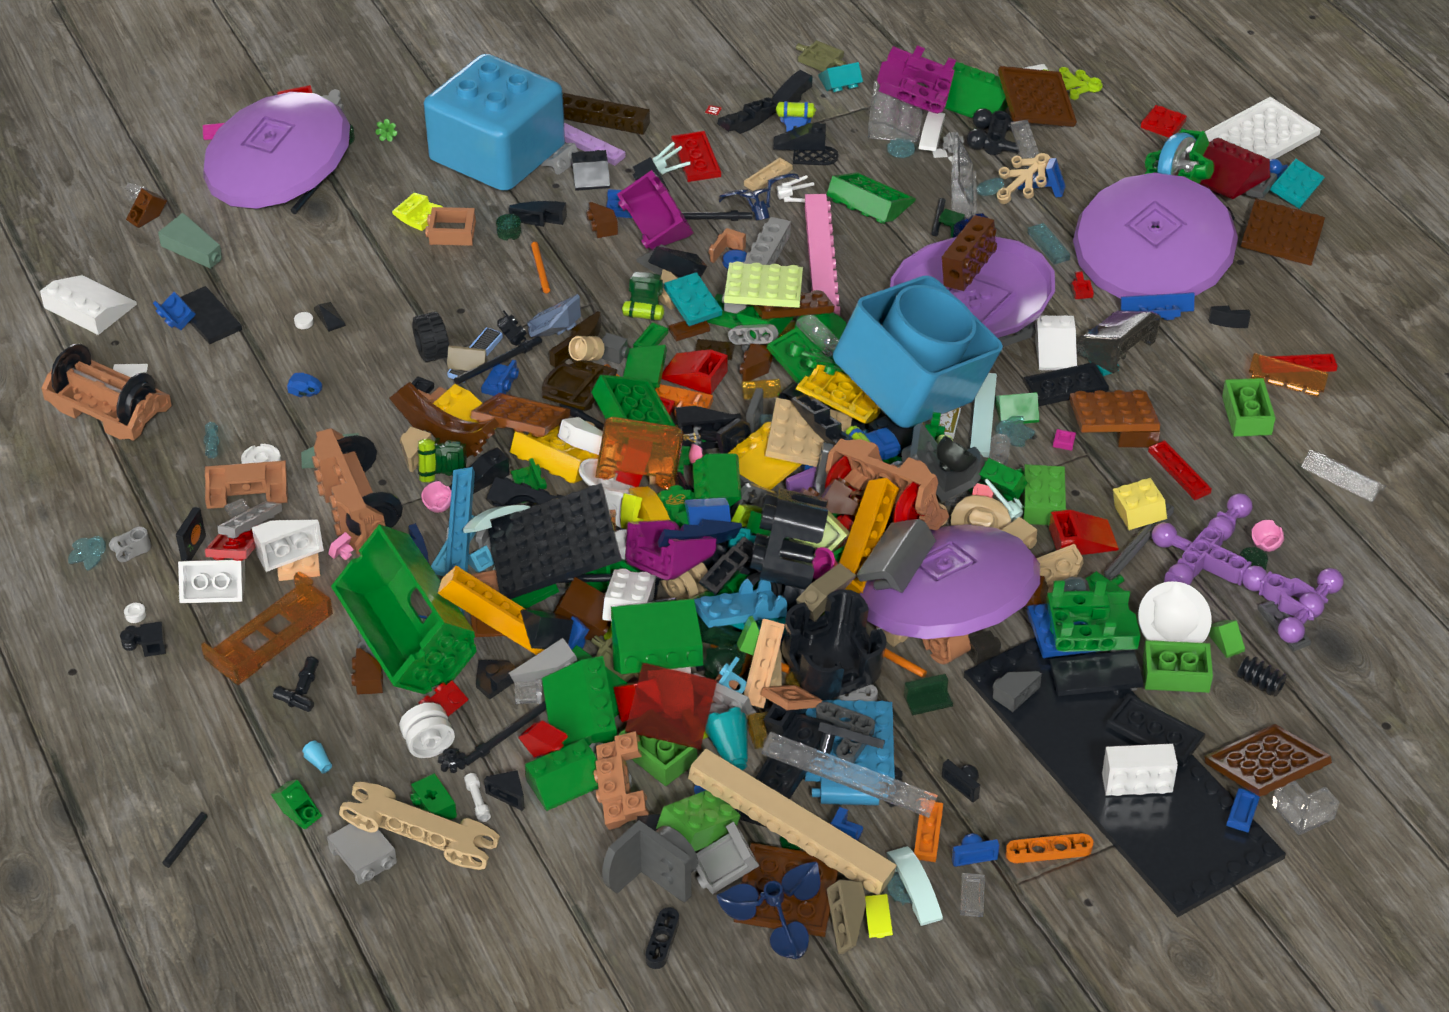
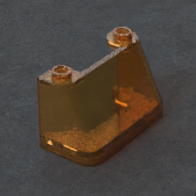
M617 417L607 418L604 423L595 478L612 479L615 477L616 471L654 476L656 477V484L663 489L676 485L682 455L683 431L675 426Z

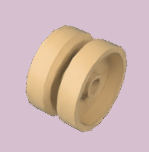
M700 563L675 580H661L670 597H676V600L688 599L708 591L699 584V581L708 570L703 563Z

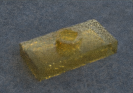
M780 379L742 382L744 400L752 399L756 388L764 390L763 398L779 397V393L782 392Z

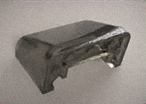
M1118 310L1113 312L1084 336L1079 337L1076 354L1114 374L1119 370V366H1117L1118 361L1126 358L1127 351L1141 340L1148 345H1152L1156 341L1161 316L1153 311Z

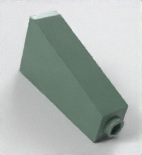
M183 213L158 232L162 247L211 269L222 260L220 245Z

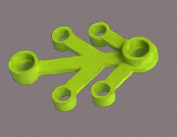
M1067 67L1059 68L1066 90L1071 89L1069 92L1070 99L1076 100L1079 98V94L1088 91L1096 93L1102 90L1101 80L1095 77L1090 78L1084 70H1077L1074 76Z

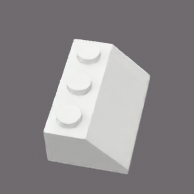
M245 560L178 562L180 603L243 601L246 580Z

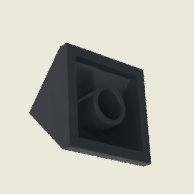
M526 609L520 611L531 648L545 650L562 638L567 644L569 643L574 620L553 612Z

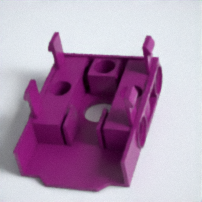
M917 45L913 54L893 46L888 54L887 61L881 63L877 82L880 85L878 91L932 113H941L946 106L955 71L952 68L956 60L948 57L945 65L921 57L925 50L921 46ZM917 83H924L928 86V88Z

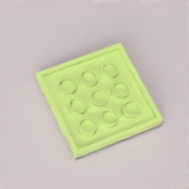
M738 261L729 263L724 303L800 308L803 267H798L797 265L780 266L779 264L762 265L760 263L743 264Z

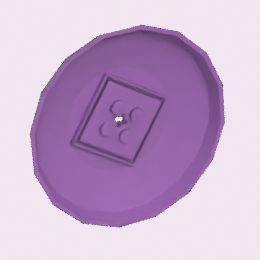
M288 92L263 98L239 110L217 130L206 148L203 178L211 194L230 206L257 209L288 202L316 187L337 167L349 146L350 123L339 106L314 93Z
M1160 173L1126 177L1101 190L1079 215L1073 238L1079 266L1097 287L1120 299L1121 296L1194 292L1196 296L1216 285L1232 265L1238 241L1231 213L1210 189L1183 176Z
M995 236L997 250L981 268L980 273L974 277L972 283L964 291L946 288L999 338L1018 332L1040 317L1055 293V271L1040 252L1019 241ZM956 237L927 245L903 260L891 277L890 287L921 276L934 277L944 285L942 255Z
M968 524L940 527L938 530L930 529L936 542L903 593L893 588L875 590V580H870L866 582L863 593L859 594L864 598L869 608L867 621L891 634L921 639L964 636L999 624L1026 606L1040 585V563L1020 538L998 528Z

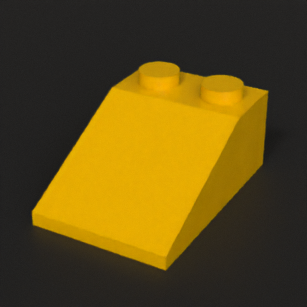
M454 384L433 404L456 418L477 422V420L471 419V411L483 403L470 391Z

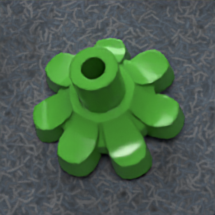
M385 119L384 123H377L380 129H376V134H381L379 139L384 141L387 138L391 142L393 136H396L398 133L394 130L396 124H390L389 119Z

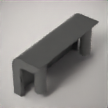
M920 519L891 523L856 576L859 581L875 580V590L893 588L903 593L936 542L928 525Z

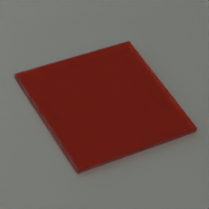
M643 663L625 732L631 733L636 731L638 735L701 749L717 680Z

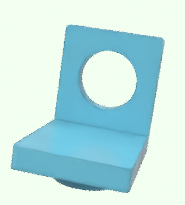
M735 657L731 665L726 663L719 674L722 677L718 683L732 689L729 686V681H737L740 689L734 691L742 694L747 682L732 672V669L739 661V658Z

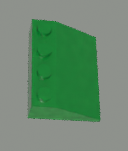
M955 63L952 68L955 71L945 109L972 118L975 111L980 108H986L993 113L995 111H1004L1008 107L999 76L964 65L963 63Z
M858 172L832 176L826 196L832 198L833 202L844 203L847 205V208L851 210L857 209L861 211L862 215L875 217L877 222L884 224L894 221L916 200V198Z
M609 375L599 376L591 393L619 444L627 445L629 438L652 436L654 437L653 440L677 433L678 430L649 379Z
M693 598L611 606L613 666L616 672L629 674L703 666V645Z
M603 656L582 659L542 678L549 724L568 736L562 742L564 744L563 747L585 739L589 746L592 743L600 742L605 744L615 741L617 730Z

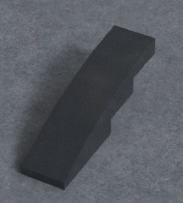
M803 394L791 398V402L800 415L826 443H831L834 447L840 439L853 440L852 437L842 431V423L830 416V408L813 396Z
M743 537L736 546H733L725 555H722L699 581V584L714 595H717L750 563L754 543Z

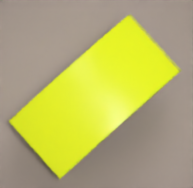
M624 493L621 505V528L627 530L628 522L643 521V519L637 518L641 508V497Z
M887 894L865 896L869 938H883L893 935Z

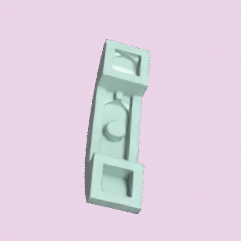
M511 505L488 509L470 520L463 528V532L470 533L491 528L490 519L520 512L530 508V506Z
M908 846L887 852L888 859L897 865L895 872L899 873L913 902L912 909L920 925L923 926L942 920L943 916L932 885L914 852Z

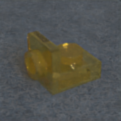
M768 712L755 713L748 716L747 730L755 749L763 748L764 738H766V726L763 719Z

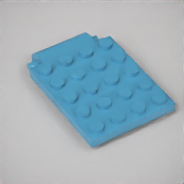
M863 700L822 701L830 702L871 717L875 721V732L872 737L885 740L883 749L866 745L852 765L844 766L836 761V750L843 738L835 736L829 760L816 758L805 775V781L821 782V788H812V797H821V804L879 805V799L888 798V790H879V783H894L895 780L892 702ZM808 708L806 716L816 718V708ZM846 717L840 719L843 722L850 721V719Z

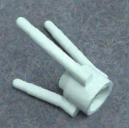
M672 142L659 155L653 158L658 171L662 175L691 164L686 162L665 168L667 166L665 161L680 151L682 146L662 157L675 145Z
M985 479L989 488L1008 509L1011 522L1021 517L1024 513L1022 510L1024 506L1020 500L1014 498L1015 503L1013 501L1007 502L988 479Z

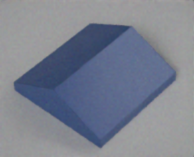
M726 498L691 499L684 502L689 525L699 526L702 519L731 522L730 508Z

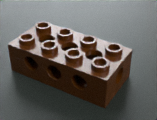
M974 215L942 255L943 283L945 287L964 291L972 283L974 277L980 273L981 268L988 262L991 255L996 252L997 243L995 236L997 229L995 228L994 219Z

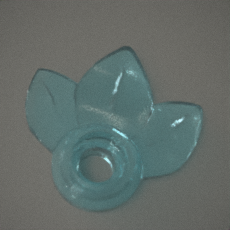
M1012 416L1008 420L1001 421L996 427L998 436L1006 438L1009 444L1017 447L1025 446V440L1033 437L1035 431L1023 425V416Z
M96 536L91 539L80 538L72 544L74 550L69 554L68 563L83 562L84 567L89 571L98 564L101 554L106 549L104 539Z

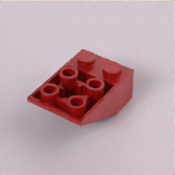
M714 350L676 353L663 371L661 379L712 395L728 372V355Z
M1074 510L1051 512L1049 531L1056 550L1072 544L1076 545L1081 555L1119 550L1107 519Z

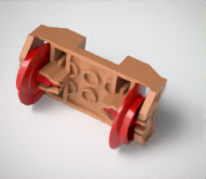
M840 439L829 451L826 465L827 478L825 489L832 478L838 480L841 477L850 483L848 486L852 489L850 495L862 497L869 480L888 478L899 488L892 508L895 510L894 522L920 519L928 525L929 529L938 530L949 518L948 511L939 505L936 497L937 476L932 474L922 461L908 457L899 468L895 465L887 464L882 461L878 446L873 442H867L862 439Z

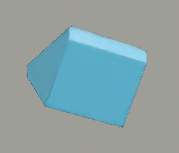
M487 545L469 555L468 564L477 573L494 564V559Z

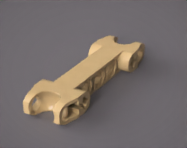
M355 782L352 795L362 803L344 802L340 806L339 815L357 828L372 833L381 827L443 850L446 860L461 867L477 870L485 869L489 857L478 848H496L500 836L494 830L478 821L466 818L459 824L395 800L396 795L392 790L378 784ZM358 789H363L368 795L359 792ZM346 810H350L357 815H351ZM482 836H489L493 841H489ZM472 857L479 858L482 862H477Z

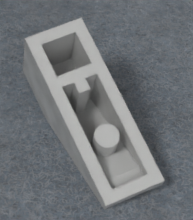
M562 638L509 672L516 686L542 682L543 677L578 662V660Z

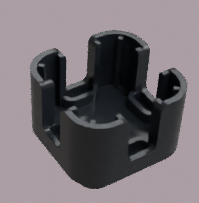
M779 488L777 496L766 494L759 529L768 530L769 532L768 535L756 534L750 569L760 571V580L806 590L812 583L814 575L812 560L814 558L815 546L786 537L816 544L820 543L827 521L828 508L826 506L828 505V499Z
M846 589L831 592L827 596L824 615L815 622L813 620L809 621L810 610L805 602L793 606L786 614L782 654L801 688L822 701L869 686L880 677L887 639L882 628L872 630L870 636L868 635L866 623L869 608L860 594Z

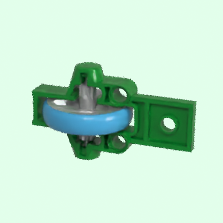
M1181 129L1180 133L1169 137L1161 150L1150 152L1146 156L1145 168L1147 171L1145 174L1160 173L1183 176L1198 184L1201 180L1211 178L1214 172V163L1212 160L1203 157L1210 144L1205 131Z

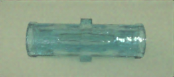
M213 422L205 425V436L203 438L205 456L208 458H215L218 455V426Z

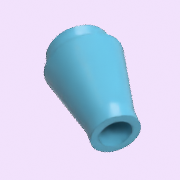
M311 741L304 746L302 750L304 758L318 768L321 773H326L332 768V764L321 743Z

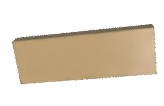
M778 158L744 180V186L752 191L764 189L768 186L769 179L787 174L793 169V165L782 158Z

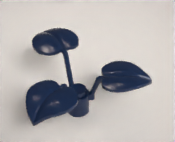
M788 173L768 180V189H757L753 192L748 191V189H739L723 193L719 196V202L727 196L739 194L740 197H746L752 211H754L756 221L770 218L768 208L770 207L771 185L783 178H796L799 180V175ZM763 192H767L766 204L764 201H759L758 195ZM750 198H753V199L756 200V202L754 203V205H753V203H752V201H751Z
M806 863L791 869L784 875L781 884L777 881L768 882L764 886V892L760 894V899L758 891L752 885L738 884L725 892L717 894L718 903L728 916L744 921L753 918L756 914V906H760L764 899H766L768 905L777 907L783 926L775 929L771 934L770 944L772 949L780 956L799 959L805 954L809 945L808 931L803 924L797 921L787 925L781 904L784 901V894L789 897L794 894L799 900H808L817 895L821 885L818 863Z

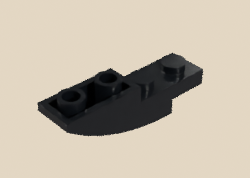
M766 97L744 104L743 111L720 117L717 124L728 132L733 130L739 134L747 132L776 112L778 103L772 98Z

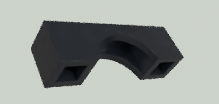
M495 477L486 499L495 507L517 505L522 502H533L540 505L554 498L563 497V495L557 494V496H554L544 489L535 490L525 483L516 484L507 477L502 479Z

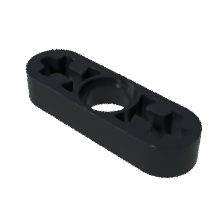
M663 908L658 914L645 952L646 964L652 969H660L667 962L679 926V913L674 908ZM668 917H672V919H670L668 927H666L665 920H667ZM665 934L669 939L665 942H660L656 937ZM657 949L660 950V957L652 959V957H655Z

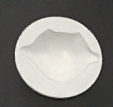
M1164 582L1153 587L1143 597L1138 610V622L1142 634L1148 641L1203 643L1210 632L1211 612L1205 598L1192 586L1181 582Z

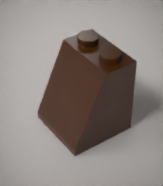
M574 577L560 598L553 613L560 614L569 619L572 616L577 617L589 629L585 636L586 640L592 641V638L596 635L604 637L610 628L607 625L608 620H603L605 594Z

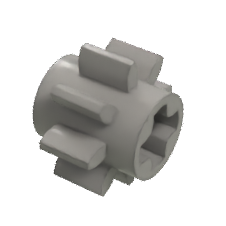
M949 132L946 137H943V148H948V153H958L961 148H964L963 136L959 137L958 132Z

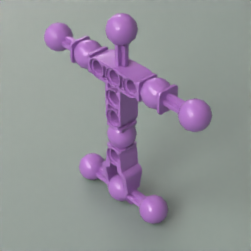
M1238 493L1231 496L1227 502L1228 511L1226 513L1219 511L1217 517L1210 520L1207 528L1193 542L1178 536L1176 528L1170 523L1163 522L1154 527L1152 539L1158 547L1167 548L1173 545L1185 551L1182 558H1179L1178 563L1169 568L1165 574L1164 582L1173 581L1190 585L1194 577L1204 569L1229 582L1238 583L1240 586L1243 584L1250 591H1259L1260 596L1263 595L1265 599L1278 604L1279 611L1294 616L1283 619L1278 626L1280 638L1287 643H1297L1303 638L1306 621L1314 620V618L1320 616L1325 608L1324 604L1328 602L1326 596L1337 593L1344 584L1343 576L1337 569L1327 568L1319 573L1317 577L1318 587L1314 590L1313 587L1298 578L1289 579L1279 574H1272L1271 571L1267 574L1266 570L1262 567L1251 566L1252 562H1247L1245 558L1220 547L1223 541L1229 539L1234 532L1236 519L1245 518L1252 511V501L1246 494ZM1291 596H1295L1300 599L1299 601H1296Z

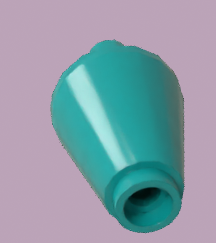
M739 707L729 709L728 712L721 714H709L704 729L721 758L744 770L747 767L746 763L748 761V732L745 713L741 712Z

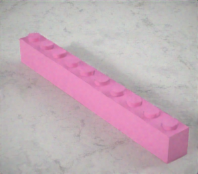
M805 194V219L811 292L814 290L824 291L835 306L834 313L840 316V306H836L839 305V294H835L838 293V282H834L837 281V270H833L836 269V259L834 258L835 248L831 247L834 245L833 235H830L833 232L832 224H829L831 223L830 201H827L826 194Z

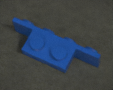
M1195 293L1121 296V315L1140 314L1146 321H1155L1156 318L1174 320L1175 317H1181V312L1194 311Z

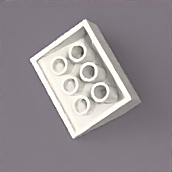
M83 275L52 281L40 291L45 309L97 335L137 305L136 301Z

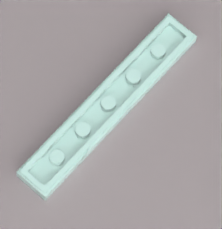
M995 373L988 374L975 397L970 448L975 446L983 457L989 458L997 377Z

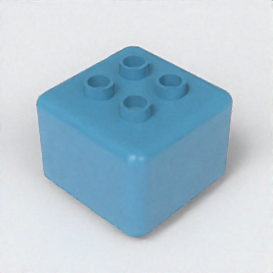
M481 54L424 100L430 159L499 190H509L515 187L565 143L561 85L556 81L491 54Z
M921 276L860 298L833 352V359L896 425L902 428H910L932 419L933 412L941 413L942 415L974 401L999 356L1003 345L971 313L966 305L957 299L941 282L931 276Z

